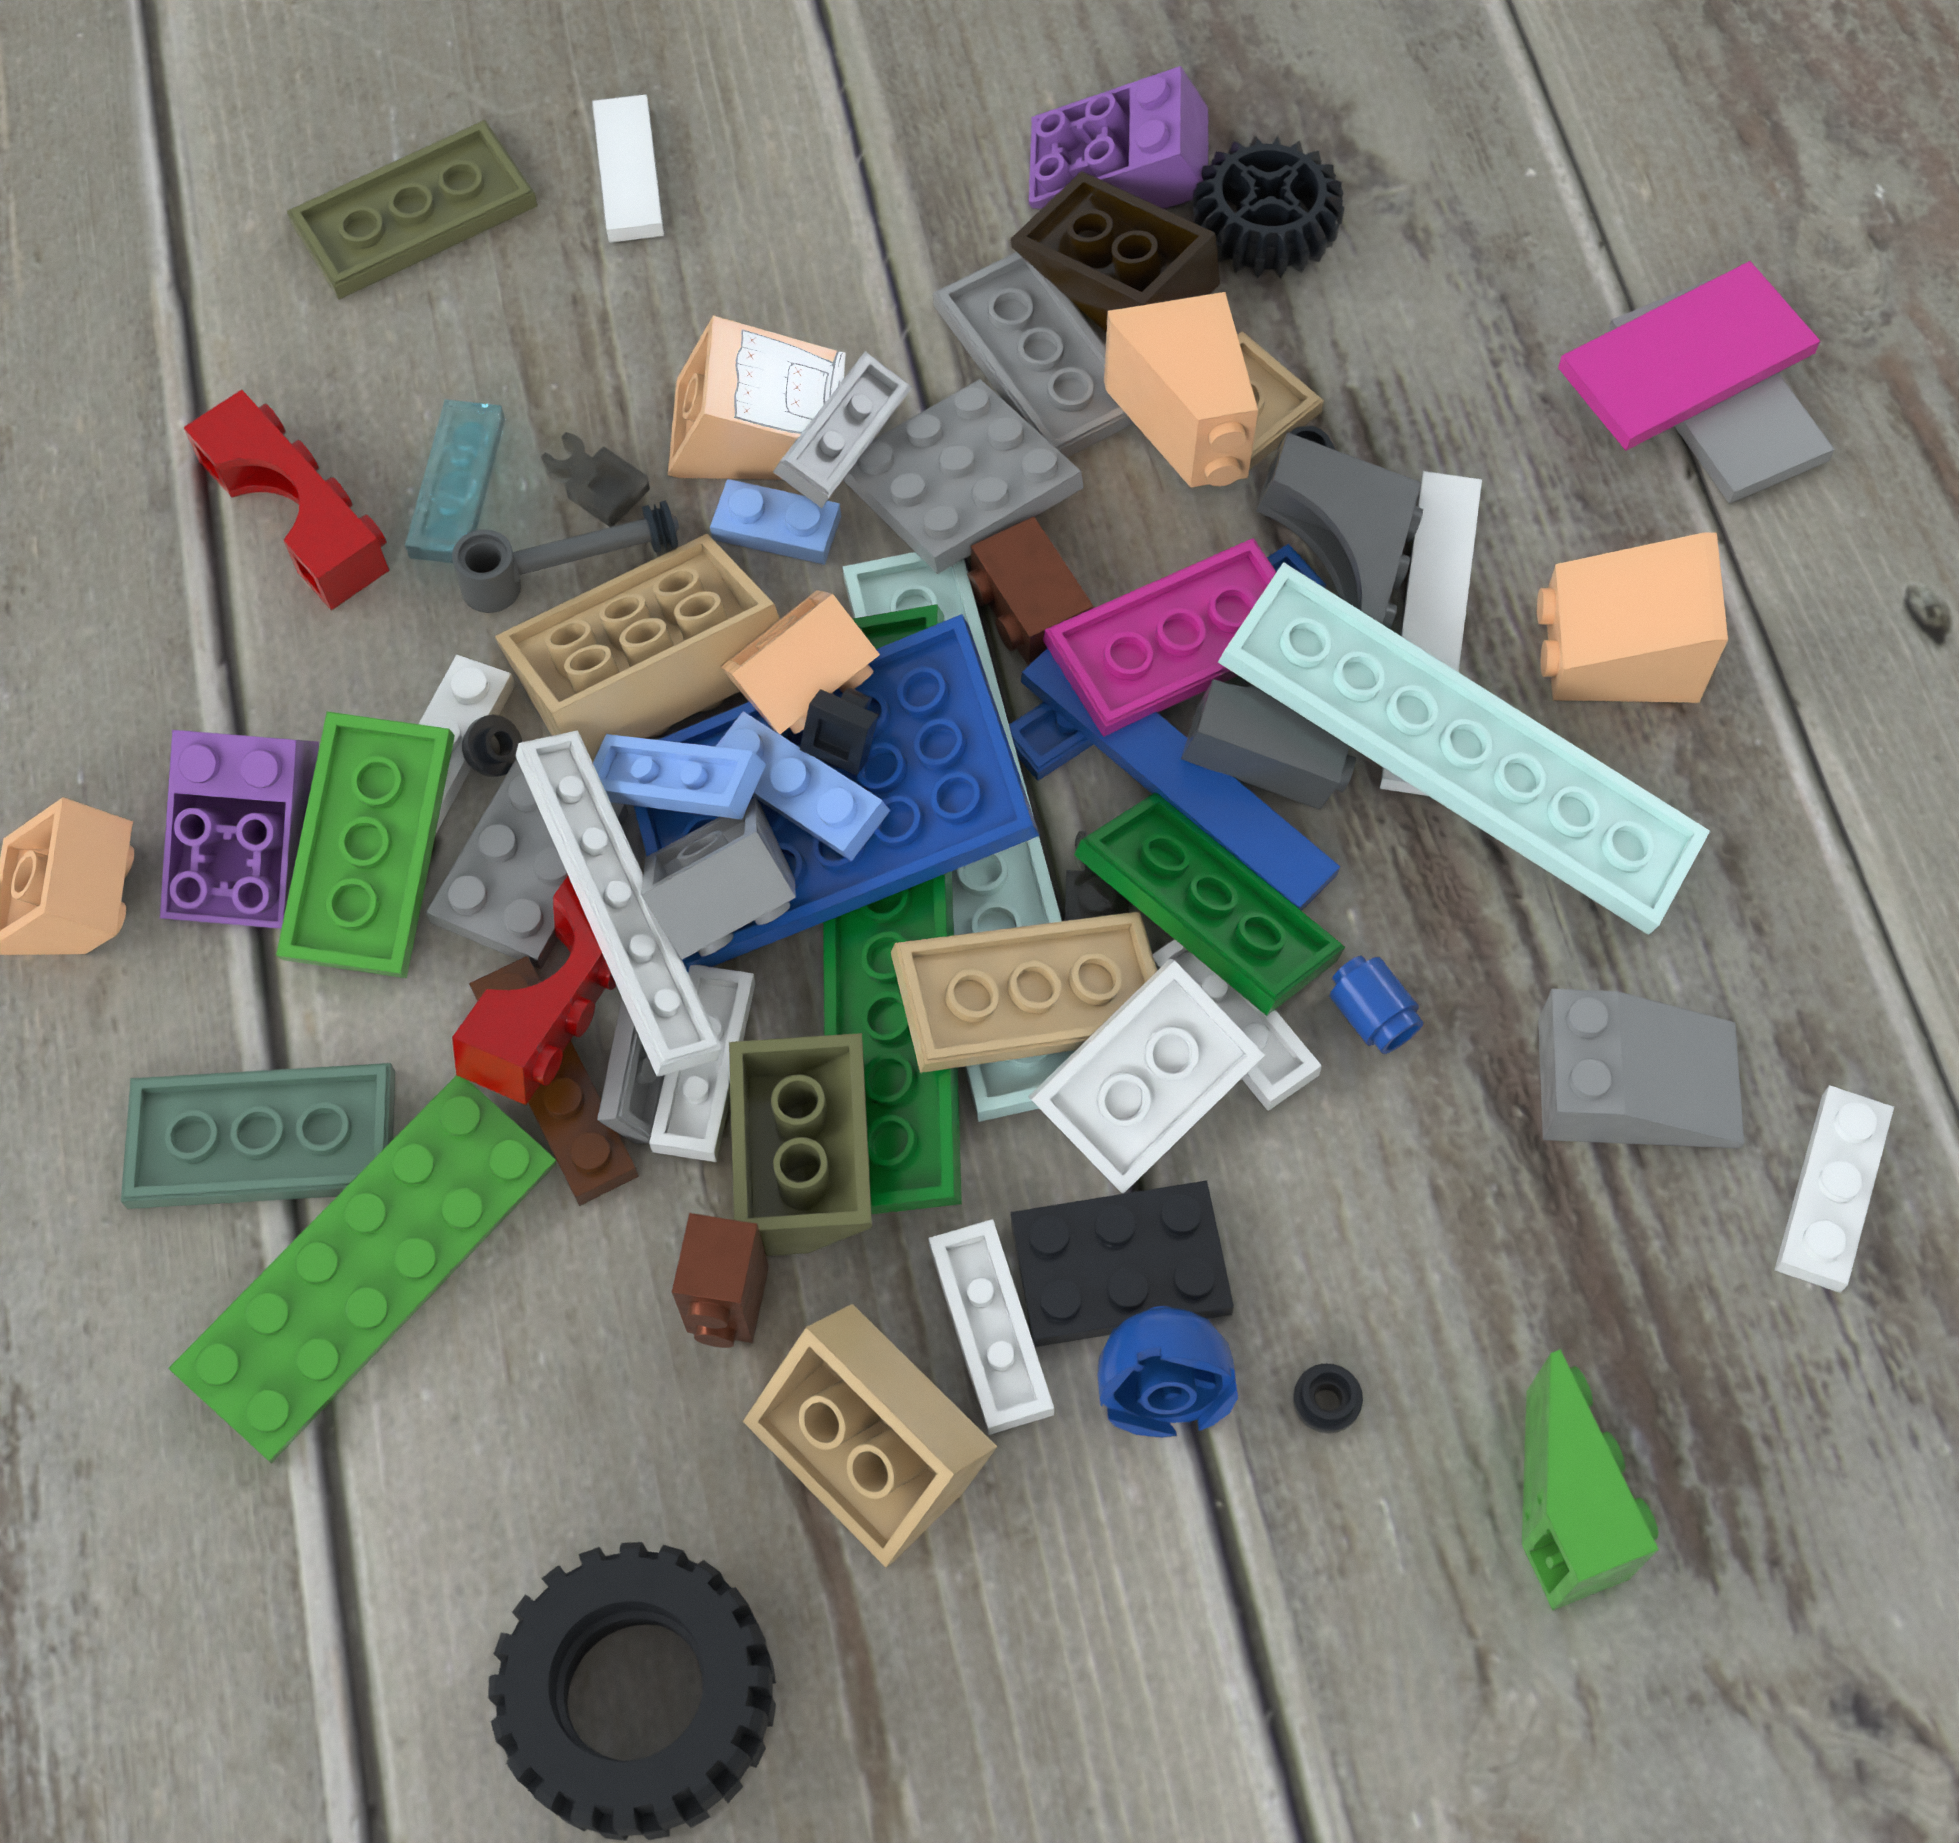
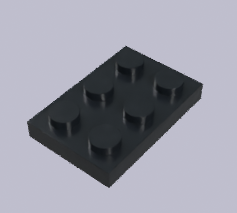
M1207 1180L1010 1212L1012 1233L1034 1347L1111 1335L1112 1331L1126 1319L1158 1306L1184 1309L1206 1319L1229 1316L1233 1313L1234 1304Z

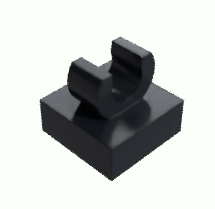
M850 687L844 691L841 698L820 689L809 703L800 751L857 776L868 761L878 714L867 710L872 697Z

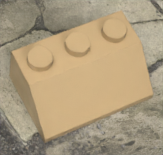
M853 1304L804 1329L743 1420L746 1426L885 1568L892 1564L964 1493L997 1448Z

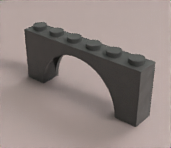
M1287 432L1269 466L1256 511L1283 524L1309 545L1329 572L1338 596L1391 629L1397 611V605L1389 603L1392 589L1397 591L1400 588L1410 563V556L1402 554L1405 541L1410 543L1414 538L1423 515V509L1415 506L1421 482ZM1215 679L1212 680L1196 707L1181 757L1182 760L1233 776L1242 782L1321 810L1334 790L1344 792L1356 763V757L1348 755L1349 745L1261 689L1228 684Z

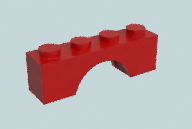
M241 389L183 427L199 462L231 498L249 493L267 492L287 497L299 505L296 521L283 541L298 574L331 611L390 571L381 547L386 545L387 541L377 524L367 514L360 518L356 516L350 509L353 504L344 488L334 477H330L325 481L317 473L319 466L315 458L300 440L292 444L283 435L286 433L282 422L269 405L265 403L258 407Z
M569 876L566 877L553 895L555 936L571 953L565 964L548 979L530 987L514 990L486 989L452 1036L457 1076L524 1105H527L540 1084L547 1086L552 1082L560 1068L565 1047L573 1036L579 1038L586 1032L594 1016L595 1003L604 990H613L617 986Z

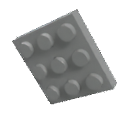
M981 379L875 438L843 479L937 574L971 555L972 545L1033 516L1036 517L1083 489L1081 470Z

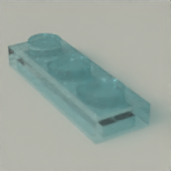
M444 400L405 543L409 558L453 563L452 551L457 541L467 533L477 530L505 423V416L501 405Z

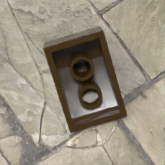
M1083 171L1072 179L1010 239L1011 247L1105 332H1107L1108 311L1209 295L1220 285L1216 233Z

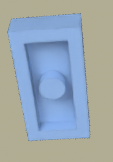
M727 479L710 525L711 536L715 541L825 565L841 519L840 503L827 501L821 508L804 495Z

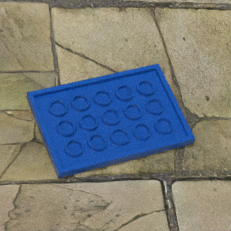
M962 614L876 649L880 655L868 664L874 672L854 689L872 697L867 710L878 714L868 761L859 774L856 776L820 760L883 800L890 812L854 859L850 861L758 800L795 878L796 898L789 901V909L775 920L763 925H757L755 921H752L732 932L734 935L733 939L720 950L707 956H700L697 951L684 958L682 961L687 972H689V968L692 965L713 967L1040 836L970 627ZM838 688L831 694L841 698L843 693ZM748 702L658 740L716 746L743 711L770 729L772 728L753 705ZM788 728L780 735L800 747L804 730L794 734ZM634 805L647 856L718 818V816Z

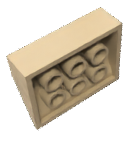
M705 534L496 635L495 638L551 735L554 736L578 730L593 763L606 734L645 739L654 738L666 732L671 725L697 712L714 709L725 698L739 692L740 690L726 675L721 666L780 620L775 604L708 534Z

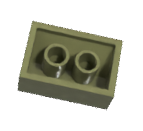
M862 1033L729 1042L734 1220L758 1224L766 1256L811 1253L872 1228Z

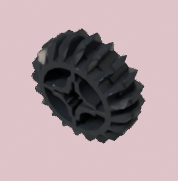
M1255 135L1249 147L1233 141L1228 154L1216 151L1213 160H1211V165L1203 166L1201 175L1204 181L1197 183L1196 189L1193 190V223L1216 233L1218 262L1232 259L1235 273L1245 266L1252 267L1257 278L1260 277L1265 269H1273L1281 279L1287 270V266H1291L1302 273L1308 264V259L1320 262L1326 248L1333 246L1338 236L1339 224H1342L1343 221L1342 182L1335 180L1334 166L1321 164L1322 160L1320 159L1319 151L1304 154L1300 140L1291 147L1282 145L1278 135L1271 144H1262ZM1228 201L1237 206V213L1231 210L1227 204ZM1300 201L1306 206L1309 211L1308 213L1300 208Z

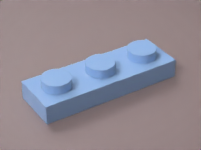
M744 711L715 746L754 751L765 762L766 766L752 796L850 861L854 859L890 812L883 800L816 757L800 751V747Z
M611 734L605 735L593 761L606 794L612 803L742 820L766 766L765 762L754 751Z

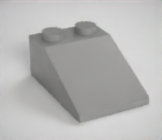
M1551 989L1538 1019L1543 1140L1742 1148L1744 1145L1735 1022L1619 991Z

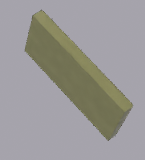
M483 120L286 212L291 225L339 300L537 207L538 204L534 191L486 120Z

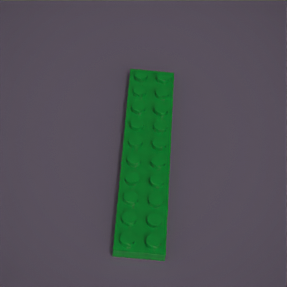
M938 604L858 617L853 618V620L875 649H878L944 622L945 617ZM952 871L823 922L824 1036L862 1033L871 1214L962 1204L958 1067L920 1073L891 956L895 943L954 935Z

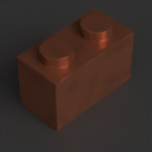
M1034 516L971 546V572L967 573V576L970 580L974 598L980 606L986 604L990 606L997 617L995 623L1002 642L1011 652L1017 649L1028 666L1047 649L1043 642L1045 629L1094 608Z
M689 1213L672 1295L687 1333H693L694 1339L702 1344L719 1348H730L734 1346L735 1340L753 1343L769 1269L758 1224Z

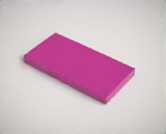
M1748 261L1562 355L1558 369L1624 450L1627 451L1815 354L1820 340L1755 265Z
M1252 538L1045 629L1043 642L1102 736L1105 737L1154 712L1158 713L1206 691L1213 679L1226 682L1237 677V674L1218 663V661L1277 572L1255 539Z

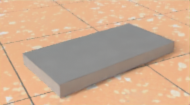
M1017 252L933 293V306L1001 398L1065 457L1068 458L1134 424L1106 391L1104 384L1105 343L1075 304Z
M1706 280L1612 319L1608 332L1711 280ZM1779 373L1674 426L1729 504L1829 462L1835 450Z

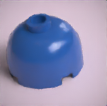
M1158 1306L1133 1315L1112 1331L1099 1357L1097 1376L1101 1407L1103 1404L1107 1407L1108 1420L1115 1427L1135 1435L1160 1438L1177 1436L1176 1430L1170 1423L1192 1422L1194 1420L1198 1421L1199 1431L1209 1428L1230 1414L1238 1399L1234 1362L1228 1342L1208 1319L1184 1309Z

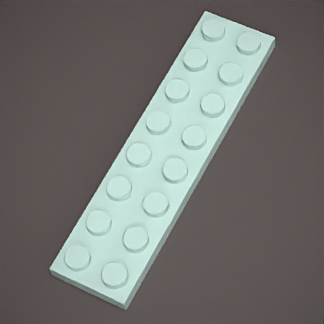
M1284 562L1218 661L1227 669L1648 935L1660 925L1710 832L1707 828Z

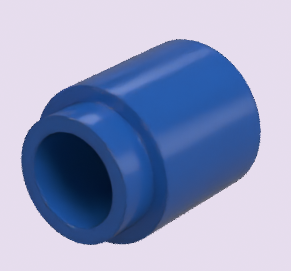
M1357 956L1344 964L1333 975L1332 980L1336 985L1330 992L1329 997L1368 1046L1376 1045L1382 1054L1390 1053L1402 1046L1423 1026V1020L1416 1013L1419 1005L1380 957L1366 961L1363 956Z

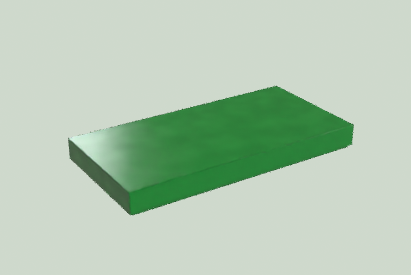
M1153 793L1081 839L1074 856L1266 1016L1334 965L1345 949V946L1158 793Z

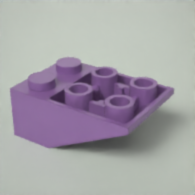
M1179 66L1033 116L1031 123L1029 205L1032 208L1042 209L1081 171L1163 209L1192 200L1193 190L1196 189L1197 183L1204 181L1201 175L1203 166L1208 165V107L1182 67Z
M172 730L160 918L282 929L318 756L319 741Z

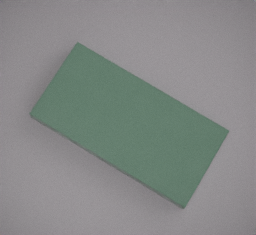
M391 1063L130 1078L121 1202L127 1209L337 1197L393 1140L395 1070Z

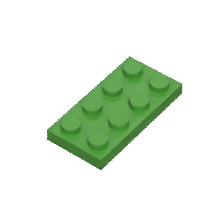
M326 712L280 933L277 957L284 961L407 978L455 735L449 728Z

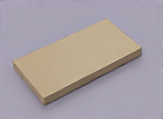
M1140 911L899 942L894 944L891 951L920 1073L1077 1050L1157 972Z

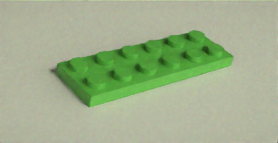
M456 1075L168 1369L272 1464L555 1167L556 1159L469 1080Z

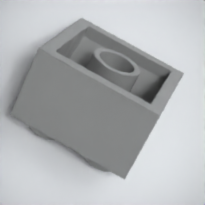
M755 797L750 800L742 820L718 817L645 858L641 895L680 959L683 960L697 951L700 956H707L720 950L733 939L734 935L732 932L752 921H755L757 925H763L780 917L789 909V901L796 898L795 878L767 817Z

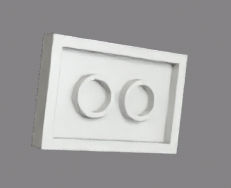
M1170 958L1028 1097L1104 1176L1124 1194L1242 1079L1265 1054L1175 960Z

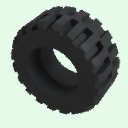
M624 1542L620 1544V1553L605 1556L600 1547L580 1553L579 1558L582 1565L568 1573H565L560 1565H558L541 1578L548 1587L535 1600L526 1594L512 1611L519 1620L512 1635L501 1632L493 1653L501 1661L499 1674L489 1676L488 1699L496 1706L497 1717L490 1722L496 1743L505 1750L508 1757L506 1764L517 1781L526 1787L537 1801L563 1821L584 1832L588 1829L600 1833L607 1839L627 1841L628 1836L643 1835L646 1839L653 1840L670 1836L671 1828L687 1823L692 1828L710 1818L707 1810L723 1798L729 1803L743 1788L740 1779L749 1766L757 1768L766 1749L762 1742L767 1727H773L776 1703L773 1699V1684L776 1683L766 1639L749 1604L736 1587L732 1588L724 1580L719 1570L704 1560L698 1564L689 1560L685 1551L663 1545L659 1552L647 1551L643 1542ZM636 1625L662 1626L673 1631L686 1641L697 1657L702 1674V1698L698 1710L687 1729L672 1744L653 1755L629 1761L603 1756L582 1741L571 1722L568 1711V1693L574 1673L588 1651L606 1636L623 1628Z

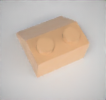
M816 590L724 663L721 668L774 731L781 734L790 728L794 734H797L804 730L809 703L820 689L828 693H833L838 688L842 693L848 687L855 689L872 675L874 671L868 664L880 654L832 593Z
M62 797L3 838L0 856V955L87 954L119 933L126 916V905L124 902H121L124 879L128 875L134 860V848L130 846L133 821Z

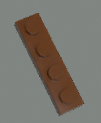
M525 956L469 983L478 1001L486 989H521L536 985L541 981L528 956ZM570 1040L563 1050L562 1062L555 1078L547 1086L540 1084L528 1104L578 1205L581 1206L639 1177L619 1134L597 1120L601 1099Z

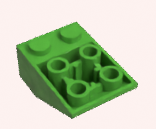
M1561 1349L1550 1353L1526 1391L1522 1547L1552 1610L1629 1580L1659 1550L1654 1541L1659 1536L1654 1516L1643 1499L1633 1498L1622 1475V1472L1625 1471V1461L1621 1449L1610 1432L1605 1431L1601 1433L1589 1408L1593 1405V1397L1588 1382L1578 1367L1573 1366L1569 1368Z

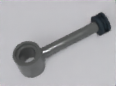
M665 500L660 502V508L658 509L655 504L654 510H651L649 505L642 506L644 519L513 552L509 540L499 532L488 529L469 532L457 541L452 551V561L462 597L466 604L476 611L484 613L499 612L508 608L517 599L521 588L519 575L651 542L655 553L661 551V545H664L667 550V543H670L672 548L678 547L676 533L679 529L677 517L671 514ZM485 570H492V571L487 572V573H480V572L485 571Z

